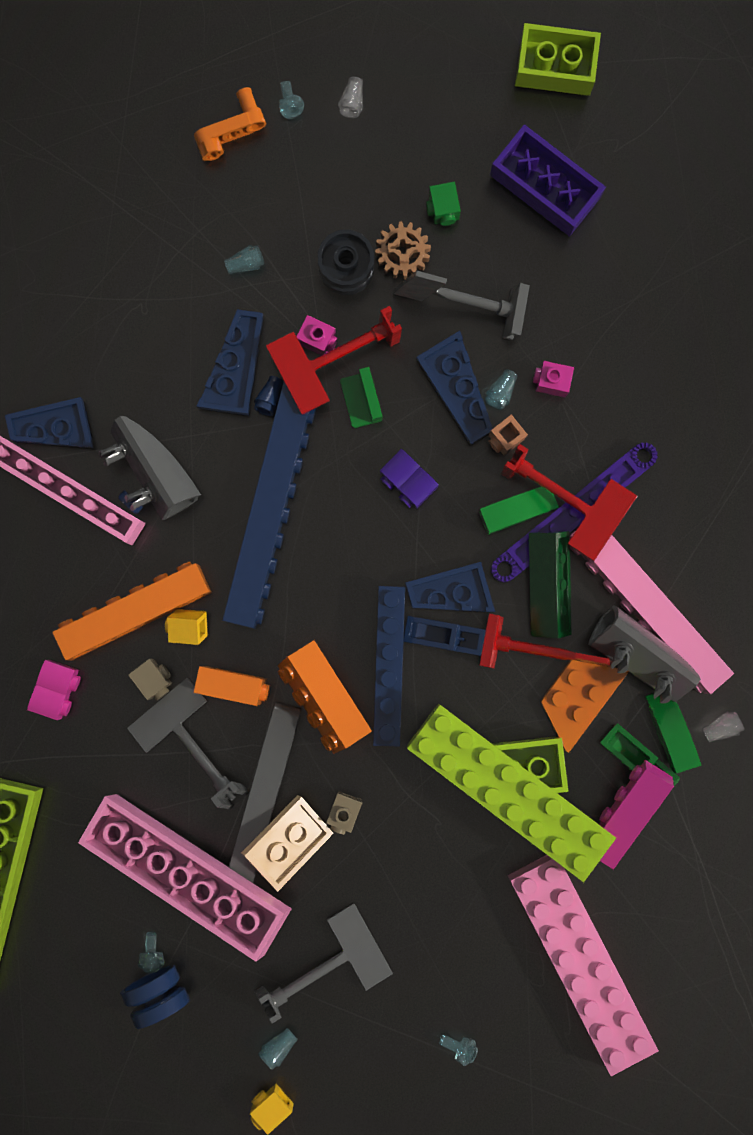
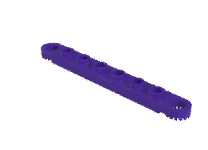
M647 442L637 444L575 496L592 506L610 479L626 488L654 465L658 457L656 448ZM640 449H645L650 453L649 462L643 463L637 459V452ZM565 503L529 533L571 532L581 524L585 515L568 503ZM529 533L494 560L491 565V574L494 579L499 582H509L529 566ZM500 562L510 564L511 573L509 576L504 577L497 572V566Z

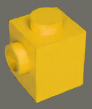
M176 609L165 621L168 642L199 645L207 637V612Z
M275 1084L267 1092L262 1090L253 1098V1105L250 1111L251 1121L257 1129H263L268 1135L292 1113L294 1103Z

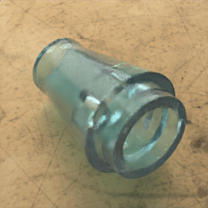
M249 245L232 257L224 260L229 274L259 270V267L264 265V259L258 245L253 247Z
M504 370L503 374L486 392V402L500 410L509 405L515 382L518 379L517 374L511 370Z
M286 1028L284 1032L261 1046L262 1050L258 1055L273 1070L276 1066L280 1067L298 1039Z

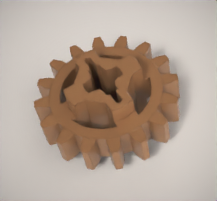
M402 221L399 222L396 229L390 224L389 233L382 230V239L376 240V246L379 248L375 250V256L380 257L378 265H385V274L393 271V278L395 279L399 273L402 274L403 279H407V273L413 274L417 271V268L422 271L425 269V264L422 261L429 262L430 255L427 253L430 252L431 245L425 244L428 241V236H420L422 228L419 227L413 230V223L411 222L407 228L403 226ZM397 237L393 243H389L390 240ZM401 247L405 248L406 254H401ZM412 258H417L415 262L409 265ZM390 260H394L399 265L394 264Z

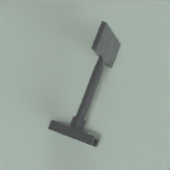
M416 271L394 289L393 294L418 301H423L433 294L444 299L494 311L497 315L506 317L502 338L513 340L514 335L521 336L530 285L517 284L510 290L509 302L504 300L497 302L456 290L442 288L446 284L447 278Z
M187 677L127 729L145 752L150 751L173 731L214 782L213 787L218 793L211 798L213 803L218 808L231 809L234 806L230 800L232 801L236 798L234 795L246 796L250 792L244 784L230 782L226 776L222 777L182 726V723L207 702L202 694L194 693L195 685Z
M354 903L327 919L342 947V952L282 989L279 987L269 993L264 986H261L254 991L260 1003H263L271 1023L282 1018L278 1007L288 1001L287 998L346 961L351 963L366 991L393 974Z

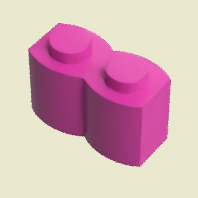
M50 659L45 660L27 710L54 720H60L62 716H67L72 704L69 701L71 691L75 692L80 683L81 677L77 676L79 669Z

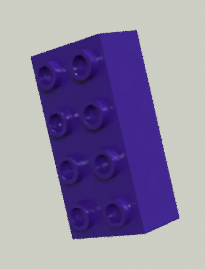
M525 124L493 162L490 172L491 177L569 237L596 205L606 188Z

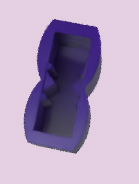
M400 449L380 470V474L383 476L380 479L382 483L390 490L393 488L397 489L401 493L398 498L408 508L413 505L417 509L439 487V484L403 449Z

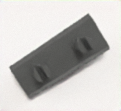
M119 416L115 419L110 433L117 444L98 451L100 459L107 457L103 463L104 466H108L125 457L143 488L125 495L126 503L135 501L132 503L130 510L134 511L136 508L151 502L161 520H166L196 502L201 494L173 455L152 434L126 416Z
M615 605L601 616L589 640V646L612 660V669L618 664L617 673L628 671L655 689L654 699L660 695V703H668L670 700L677 702L696 687L701 680L699 674L675 650Z

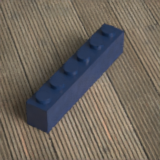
M379 586L373 746L400 747L405 587Z

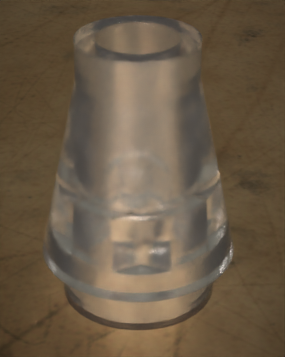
M350 77L348 79V84L338 103L340 113L347 118H357L363 111V80L358 77Z
M727 711L714 722L702 728L709 743L715 740L739 736V732L745 730L736 711L731 713Z

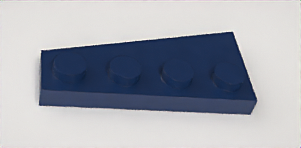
M237 309L225 337L224 345L215 361L216 364L211 376H209L202 397L198 401L197 408L249 416L264 317L263 313Z
M458 331L417 356L416 360L465 438L472 445L487 436L493 428L481 397L461 332Z

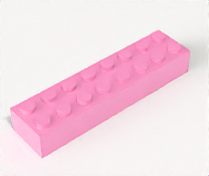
M117 794L104 797L78 842L254 961H258L266 954L292 909Z
M545 855L507 875L610 1076L658 1052L646 1025L564 867L548 855Z

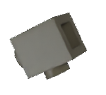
M148 659L129 674V677L147 700L153 698L159 700L169 692L167 687L172 684L169 680L171 674L163 664L159 666L154 659Z
M338 791L326 823L331 825L330 830L345 835L346 831L351 833L363 800Z

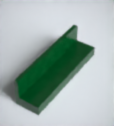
M569 531L529 533L531 635L533 637L562 638L572 635L570 546L567 544L570 540Z

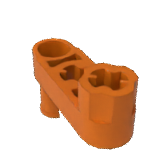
M242 88L236 93L243 111L242 114L203 127L194 133L195 141L204 161L215 160L224 154L221 144L251 134L266 125L263 113L256 105L251 88Z

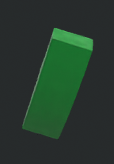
M539 487L483 507L478 512L487 535L556 510L559 506L553 493L544 487Z
M654 693L646 695L645 699L660 745L664 747L670 769L677 774L702 766L677 702L670 700L668 703H660V695L655 699Z
M618 723L600 742L631 772L635 766H641L647 760L672 776L674 786L680 780L678 775Z

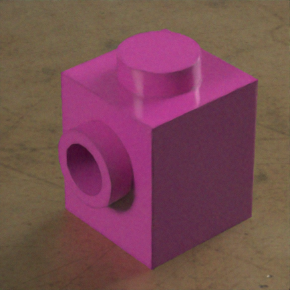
M309 315L306 316L297 335L301 346L319 355L333 350L338 341V338L335 337L336 330L334 327Z
M543 361L540 368L536 367L533 383L537 384L535 391L566 397L570 390L574 367Z

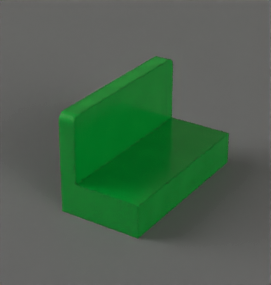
M370 368L359 369V374L342 378L340 383L352 427L358 428L381 422L383 416Z

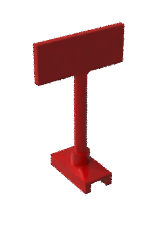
M390 306L380 310L379 324L371 327V331L314 360L307 358L294 332L266 345L302 415L330 401L315 373L317 369L374 340L378 342L386 338L390 347L400 342L402 327L400 324L395 326L393 322L390 323L392 315Z
M519 444L511 461H508L504 466L501 475L509 480L515 473H518L525 479L528 477L582 512L585 518L567 544L590 560L595 561L637 495L613 479H610L595 503L590 506L533 468L534 465L525 460L529 449Z
M489 614L480 666L495 668L498 650L504 652L513 650L562 660H580L582 662L611 667L612 660L608 658L511 640V637L501 635L504 617Z

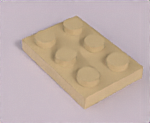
M297 795L241 854L276 891H279L330 838L333 832L306 801Z

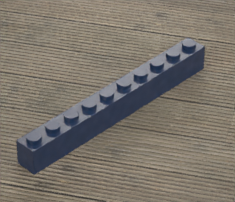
M283 382L222 620L256 629L257 624L261 625L265 610L261 609L263 599H268L271 584L267 582L269 574H274L277 559L274 558L276 548L280 549L283 542L284 534L280 533L282 523L287 524L290 509L286 507L288 499L294 498L297 484L293 483L295 473L299 474L301 471L303 459L299 458L301 448L306 449L309 434L305 432L308 423H313L316 410L313 409L302 415L285 382Z

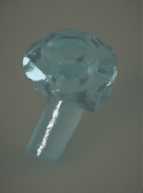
M290 81L281 82L283 99L279 100L280 112L288 119L296 118L304 110V101L300 96L293 95Z
M155 932L146 933L145 953L139 954L138 967L143 969L144 972H156L159 970V967L165 964L163 953L156 952L157 934Z
M442 1035L439 1044L455 1052V1060L460 1062L461 1065L466 1066L469 1062L472 1063L475 1060L478 1052L475 1040L463 1037L460 1043L446 1035Z

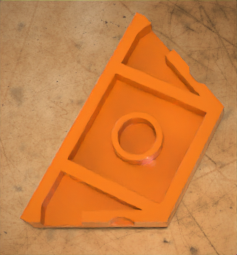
M570 660L540 700L554 731H556L558 737L562 738L563 749L569 753L629 673L628 671L617 673L618 668L612 669L608 666Z

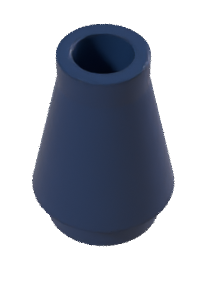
M275 376L269 377L267 383L254 400V409L257 412L266 416L274 415L284 382L282 379Z

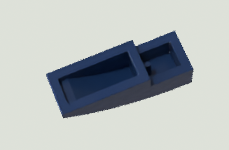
M408 616L403 642L481 656L486 630Z

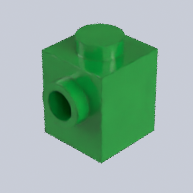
M455 182L429 187V201H426L428 217L433 216L434 224L441 223L442 226H447L459 220L461 210Z

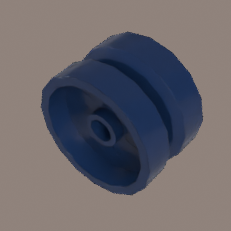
M172 964L155 970L131 983L120 992L125 1006H137L130 1014L136 1029L153 1025L174 1014L189 1003L190 998L185 987H173L180 979L175 965Z

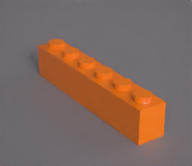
M191 562L184 563L176 568L178 572L170 576L167 573L155 577L153 579L154 583L147 587H144L143 584L129 590L130 595L122 599L120 596L113 597L105 602L107 606L99 610L93 607L82 613L83 617L76 621H73L71 618L58 624L59 629L53 631V635L65 660H74L176 609H180L211 594L212 591L200 566L196 563L192 565Z

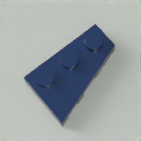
M81 397L5 415L9 437L13 442L94 448L84 402Z
M481 562L405 583L412 608L495 612Z

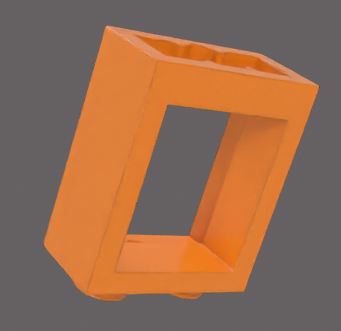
M199 666L194 693L258 706L262 704V701H267L270 685L266 684V678L209 666Z

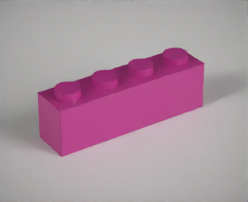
M647 760L641 766H635L629 776L630 782L626 787L621 786L614 797L616 801L611 808L606 807L599 819L601 821L599 825L616 837L600 860L613 870L674 787L673 777Z

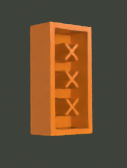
M315 641L289 655L277 665L280 669L278 670L280 678L285 684L289 683L293 689L292 696L299 706L303 705L308 713L306 715L308 722L314 729L317 728L322 735L320 738L321 742L328 751L331 750L333 754L342 751L372 732Z

